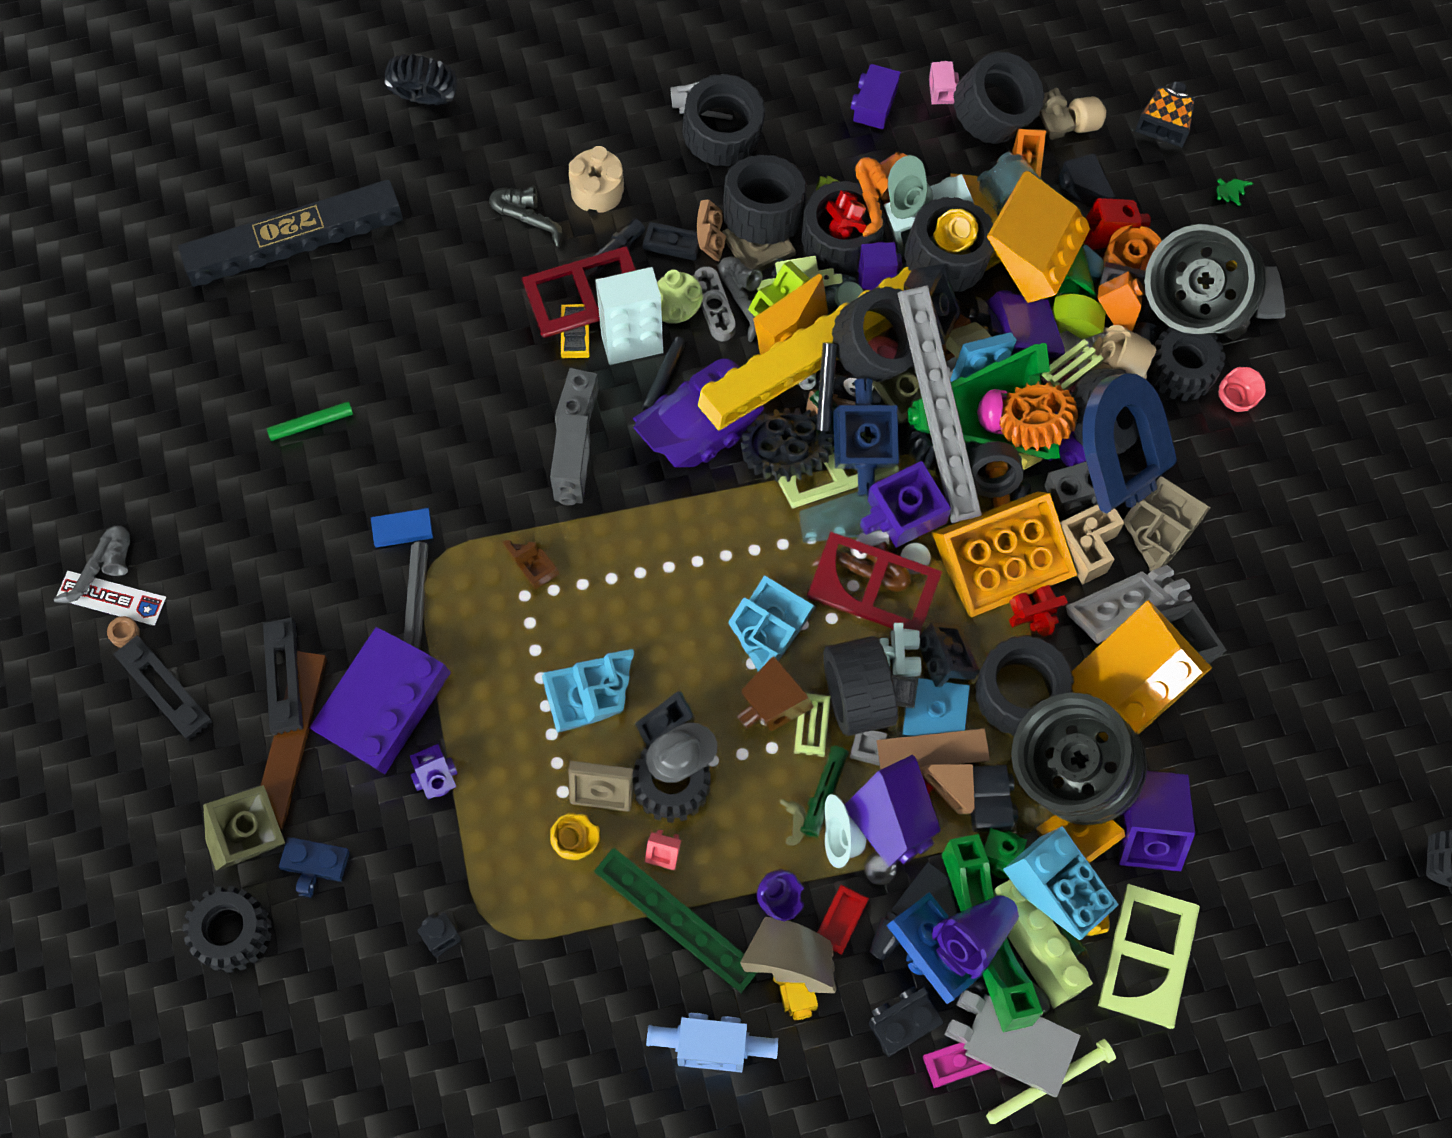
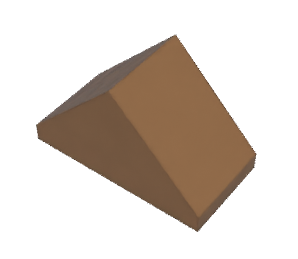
M931 764L919 767L923 778L958 814H968L975 809L973 764Z

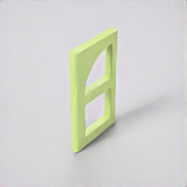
M865 432L862 433V436L869 442L871 438L866 437ZM833 452V455H829V462L824 464L834 482L799 493L797 489V477L795 475L791 477L790 482H787L785 476H781L778 483L791 507L795 508L858 487V474L847 477L843 469H835ZM898 465L893 468H877L875 470V481L899 472Z
M1127 884L1098 1006L1162 1025L1169 1029L1174 1028L1200 906ZM1134 901L1181 915L1173 954L1125 940ZM1121 954L1169 969L1166 979L1160 987L1147 995L1140 997L1112 995Z

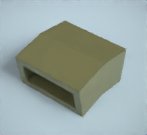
M973 322L952 330L946 342V349L958 359L963 344L991 336L985 328L977 322Z

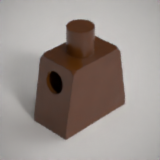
M773 656L742 689L741 694L749 706L737 714L736 717L746 730L759 720H762L768 729L773 731L811 710L813 705L807 694Z

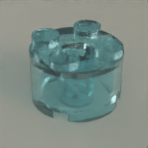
M1004 153L998 159V164L992 169L984 171L977 178V182L980 184L979 191L998 215L1023 172L1029 171L1041 180L1020 154Z

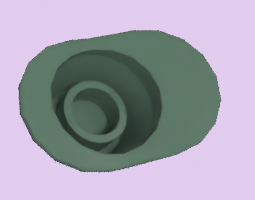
M909 155L896 161L888 176L891 212L899 219L915 218L921 207L933 200V192L927 183L923 162L918 157Z

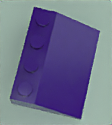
M375 627L309 728L385 775L449 677L451 671L445 664L420 649Z

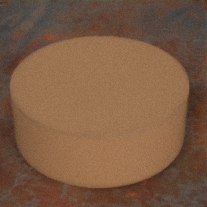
M126 616L115 618L107 628L108 638L115 646L120 648L135 636L140 635L138 625L133 619Z

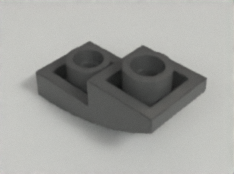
M1265 267L1267 280L1265 294L1259 308L1255 312L1256 318H1284L1285 303L1277 267Z

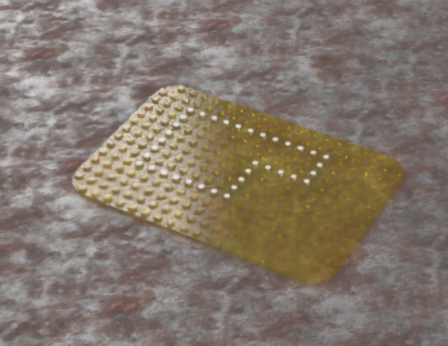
M909 454L899 456V464H897L899 471L916 464V459L910 458ZM843 469L847 477L858 474V471L855 469ZM929 469L928 472L945 498L940 473L936 476L935 472ZM824 470L814 472L812 476L808 474L802 475L801 480L796 479V486L799 493L832 483L834 480L829 471ZM774 480L469 540L447 549L431 564L424 584L423 619L430 656L445 664L451 671L437 694V701L447 758L451 757L458 773L452 776L456 787L453 788L468 882L479 914L496 931L518 940L547 939L647 917L593 872L613 847L688 908L757 893L758 886L767 873L778 869L794 873L797 879L804 883L887 865L866 838L865 849L860 855L849 858V861L842 868L834 867L830 863L825 849V819L818 838L804 834L801 841L796 845H787L786 838L792 836L793 814L785 810L786 807L780 804V800L785 799L789 802L790 800L797 802L805 809L807 815L809 809L807 805L808 800L814 796L831 746H839L849 752L834 795H837L844 805L880 770V765L850 758L855 735L845 736L842 733L832 707L831 699L824 757L818 756V754L794 753L798 717L773 731H770L762 720H759L746 730L736 715L749 706L741 691L757 674V669L728 623L744 597L748 600L751 598L764 575L814 605L815 609L779 659V663L801 689L809 694L830 696L823 660V652L826 646L869 636H875L879 641L881 638H888L889 646H891V631L894 629L807 598V592L811 587L818 567H814L812 563L823 553L830 531L856 540L863 533L860 526L861 519L871 514L870 509L872 507L867 500L868 496H857L858 487L792 508L780 484ZM977 494L981 513L993 509L990 498ZM950 515L946 524L901 546L895 547L889 537L887 547L890 553L901 556L902 550L907 545L912 543L922 544L930 553L928 566L942 571L921 629V634L931 622L960 624L979 671L989 652L1001 641L1004 642L1014 636L1030 635L1031 637L1028 623L1012 628L1009 619L1015 614L1010 602L972 618L969 617L944 566L932 533L958 523H951ZM511 540L513 544L527 545L528 542H536L538 549H542L557 567L560 575L534 590L512 560L502 542ZM839 544L837 549L839 552H846L849 556H853L851 548ZM867 558L862 559V560L867 561L868 564L873 565V563H874V562H873L872 560H870V559H867ZM836 563L837 574L842 586L848 594L862 602L870 579L862 577ZM922 573L911 574L912 582L910 586L900 592L885 589L881 585L873 606L912 620L928 575ZM920 648L904 649L905 657H920L921 659L920 676L913 678L932 680ZM633 649L634 656L631 660L630 677L625 692L626 699L623 711L601 721L557 733L542 680L544 672L570 668L575 663L600 659L609 653ZM890 660V670L893 678L892 660ZM1021 664L1009 665L1002 668L997 674L996 682L1001 694L1013 705L1032 709L1041 701L1050 698L1043 675L1030 666ZM978 675L974 680L949 678L946 681L948 683L970 685L965 731L985 729L990 761L963 764H973V767L1006 765L1008 773L1013 774L1014 791L1010 792L1011 802L1017 805L1018 820L1014 822V826L1010 830L1001 832H1012L1020 836L1035 831L1038 826L1055 814L1031 798L1019 784L1013 770L1011 755L1014 736L999 731L980 712V707L975 697ZM677 691H681L695 717L693 723H699L707 727L716 738L717 753L713 761L709 763V796L706 797L705 805L698 808V813L694 816L690 813L687 815V820L680 821V818H674V823H669L667 818L662 817L661 821L654 819V814L650 813L648 815L644 812L643 806L638 804L636 794H634V786L632 791V807L629 812L570 804V761L631 768L634 771L636 759L641 758V752L644 748L647 749L635 723ZM818 702L813 743V746L819 747L824 702ZM897 702L898 719L894 726L874 731L886 733V739L901 738L906 704ZM811 710L804 714L801 745H807ZM1049 748L1046 751L1047 758H1053L1055 748ZM688 776L676 783H666L654 777L653 783L663 793L677 794L687 788L690 783V777ZM1062 777L1054 779V787L1059 789L1063 786L1064 780ZM933 788L929 793V797L941 831L932 839L935 844L922 855L918 853L913 859L942 853L950 839L979 834L982 844L986 843L989 832L973 833L970 813L958 814ZM567 813L587 815L590 822L595 826H599L600 842L589 856L576 861L565 859L558 855L550 841L551 827L560 816ZM660 829L663 830L662 835L673 838L674 834L679 835L681 845L675 870L645 863L647 844L651 832L656 833Z

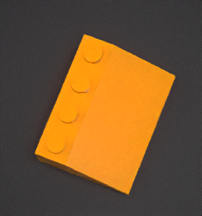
M1025 171L989 231L987 238L1027 303L1057 294L1090 228L1087 219L1082 216L1077 206L1031 172Z
M1035 492L981 513L982 516L966 519L932 532L944 566L971 618L1009 603L1018 594L1026 592L1029 595L1043 586H1052L1077 576L1050 493Z
M1147 600L1072 671V676H1074L1072 693L1088 694L1103 700L1113 707L1136 734L1139 735L1210 671L1212 667L1150 600ZM1102 732L1098 734L1105 742L1108 740L1107 733Z

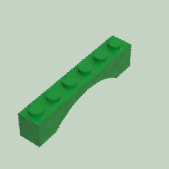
M979 834L950 839L941 856L960 911L962 912L994 897L990 866ZM1006 938L983 973L1003 1033L1033 1026L1043 1014L1033 983L1019 965Z

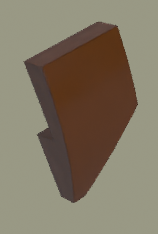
M511 540L502 542L504 548L534 590L560 575L557 567L542 549H538L536 542H528L527 545L513 544Z

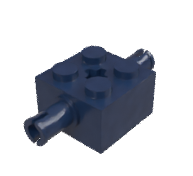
M864 379L854 380L856 405H839L833 411L835 469H855L858 471L857 496L863 497L864 495L868 496L870 487L875 484V470L877 468H893L899 464L897 405H873V379H866V381ZM863 432H865L866 437L871 438L867 443L860 436Z

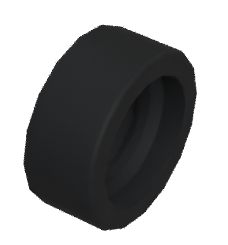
M1000 441L987 442L979 445L968 456L976 492L981 496L995 498L1008 495L1017 489L1023 480V466L1020 455L1010 444ZM993 461H1003L1012 466L1006 474L997 478H985L977 473L982 466Z

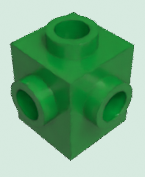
M991 828L984 848L989 861L990 873L997 878L1008 879L1009 877L1003 868L1024 851L1027 839L1020 838L1012 832H1001Z

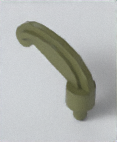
M781 799L780 804L786 807V811L793 814L792 836L786 838L787 845L793 846L799 843L804 836L800 829L804 823L806 812L797 802Z

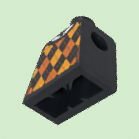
M1174 82L1170 89L1163 86L1158 87L1143 110L1135 132L1183 148L1190 131L1195 101L1193 96L1185 94L1187 90L1186 85L1181 82Z

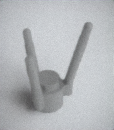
M699 82L671 87L672 108H679L680 114H684L687 95L690 93L691 88ZM709 110L701 114L702 116L719 119H733V116L730 114Z

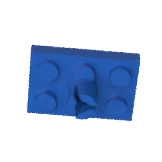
M929 892L886 926L908 953L906 961H913L908 964L909 969L917 975L924 974L946 1004H948L983 974L975 979H970L972 975L967 973L964 976H960L951 970L939 957L936 949L940 946L937 938L933 940L932 933L934 927L949 916Z

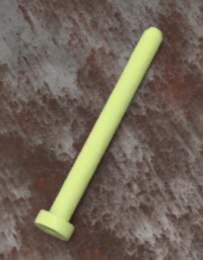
M1105 1039L1100 1040L1096 1043L1097 1049L1071 1063L1062 1084L1103 1060L1107 1063L1115 1060V1053ZM1030 1087L989 1111L986 1117L990 1124H996L1046 1093Z

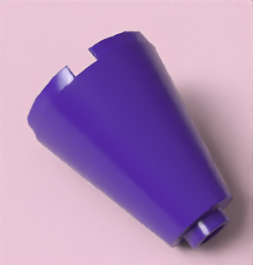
M997 895L940 921L934 927L932 933L933 940L937 938L940 946L936 949L939 957L951 970L960 976H964L967 973L972 975L970 979H975L983 974L1018 921L1019 913L1015 902L1008 897Z

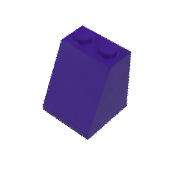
M1003 290L998 291L986 301L1000 321L1004 334L1011 332L1017 339L1011 356L1034 344L1039 345L1041 343H1047L1049 363L1065 354V347L1047 299L1027 303L1023 296Z
M913 754L879 770L845 804L849 816L889 867L899 861L904 865L918 853L922 855L935 844L932 839L941 831L917 759Z
M1147 771L1146 781L1140 796L1127 811L1120 815V827L1124 829L1126 837L1119 841V865L1182 871L1195 835L1188 775Z

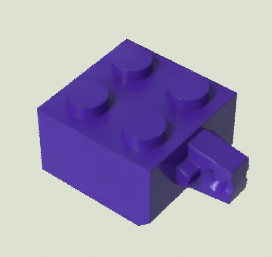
M920 461L876 482L870 487L867 500L872 507L870 509L871 514L861 519L860 526L865 535L880 529L883 533L887 532L895 547H898L946 524L951 507L924 463Z

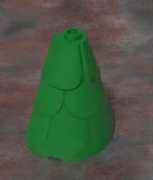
M1047 343L1034 344L1000 362H994L966 378L960 377L951 382L965 443L973 442L982 445L987 442L1000 441L1010 444L1018 453L1042 459L1060 458L1059 445L1051 444L1050 450L1044 446L1040 447L1038 452L1034 447H1030L1025 451L1022 445L1015 447L1012 442H1007L1004 435L985 431L979 424L977 415L978 404L988 391L999 389L1005 390L1007 393H1014L1016 387L1023 389L1026 383L1030 386L1036 385L1038 381L1040 382L1041 374L1050 372ZM920 398L914 401L912 407L908 409V420L910 425H914L916 430L930 434L923 400Z

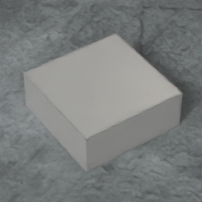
M874 730L856 734L850 758L880 765L876 740L886 739L887 734Z

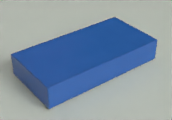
M429 508L371 517L373 540L376 548L433 538Z

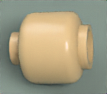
M1095 96L1077 98L1069 104L1068 111L1075 124L1073 131L1083 133L1097 131L1102 127L1106 118V108L1099 98Z

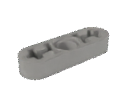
M701 267L695 272L694 277L702 287L703 299L701 307L711 335L716 340L727 341L735 334L734 316L716 270L711 267ZM706 277L710 281L711 290L707 291L706 283L702 281V278ZM711 299H718L722 302V306L712 309L708 307L707 302ZM721 316L724 326H727V330L724 331L719 327L718 317Z

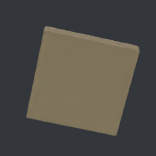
M729 229L722 231L727 236L725 242L734 256L750 269L763 271L774 266L776 262L784 261L796 255V250L789 239L776 244L762 245L740 239Z
M570 761V804L631 811L633 769Z

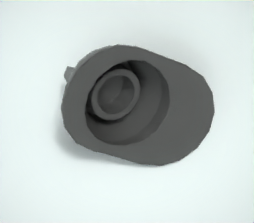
M686 723L657 738L649 747L646 763L650 773L656 779L666 783H676L701 770L713 761L717 753V741L714 734L707 727L699 723Z

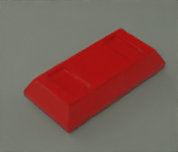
M842 884L817 932L830 940L833 951L841 955L869 900L864 895Z

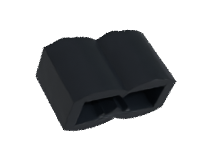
M1006 765L973 767L975 809L970 813L973 833L990 832L991 828L998 831L1010 830L1014 826V822L1018 820L1017 805L1011 802L1010 792L1014 791L1013 774L1008 773Z

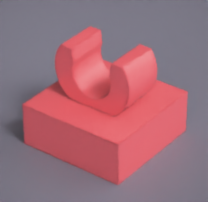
M660 829L656 833L651 832L647 844L645 863L675 870L681 845L679 835L674 834L673 838L662 835L663 830Z

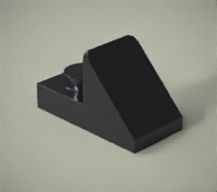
M677 691L637 721L635 725L649 750L650 744L657 738L680 725L693 723L695 717L682 692Z

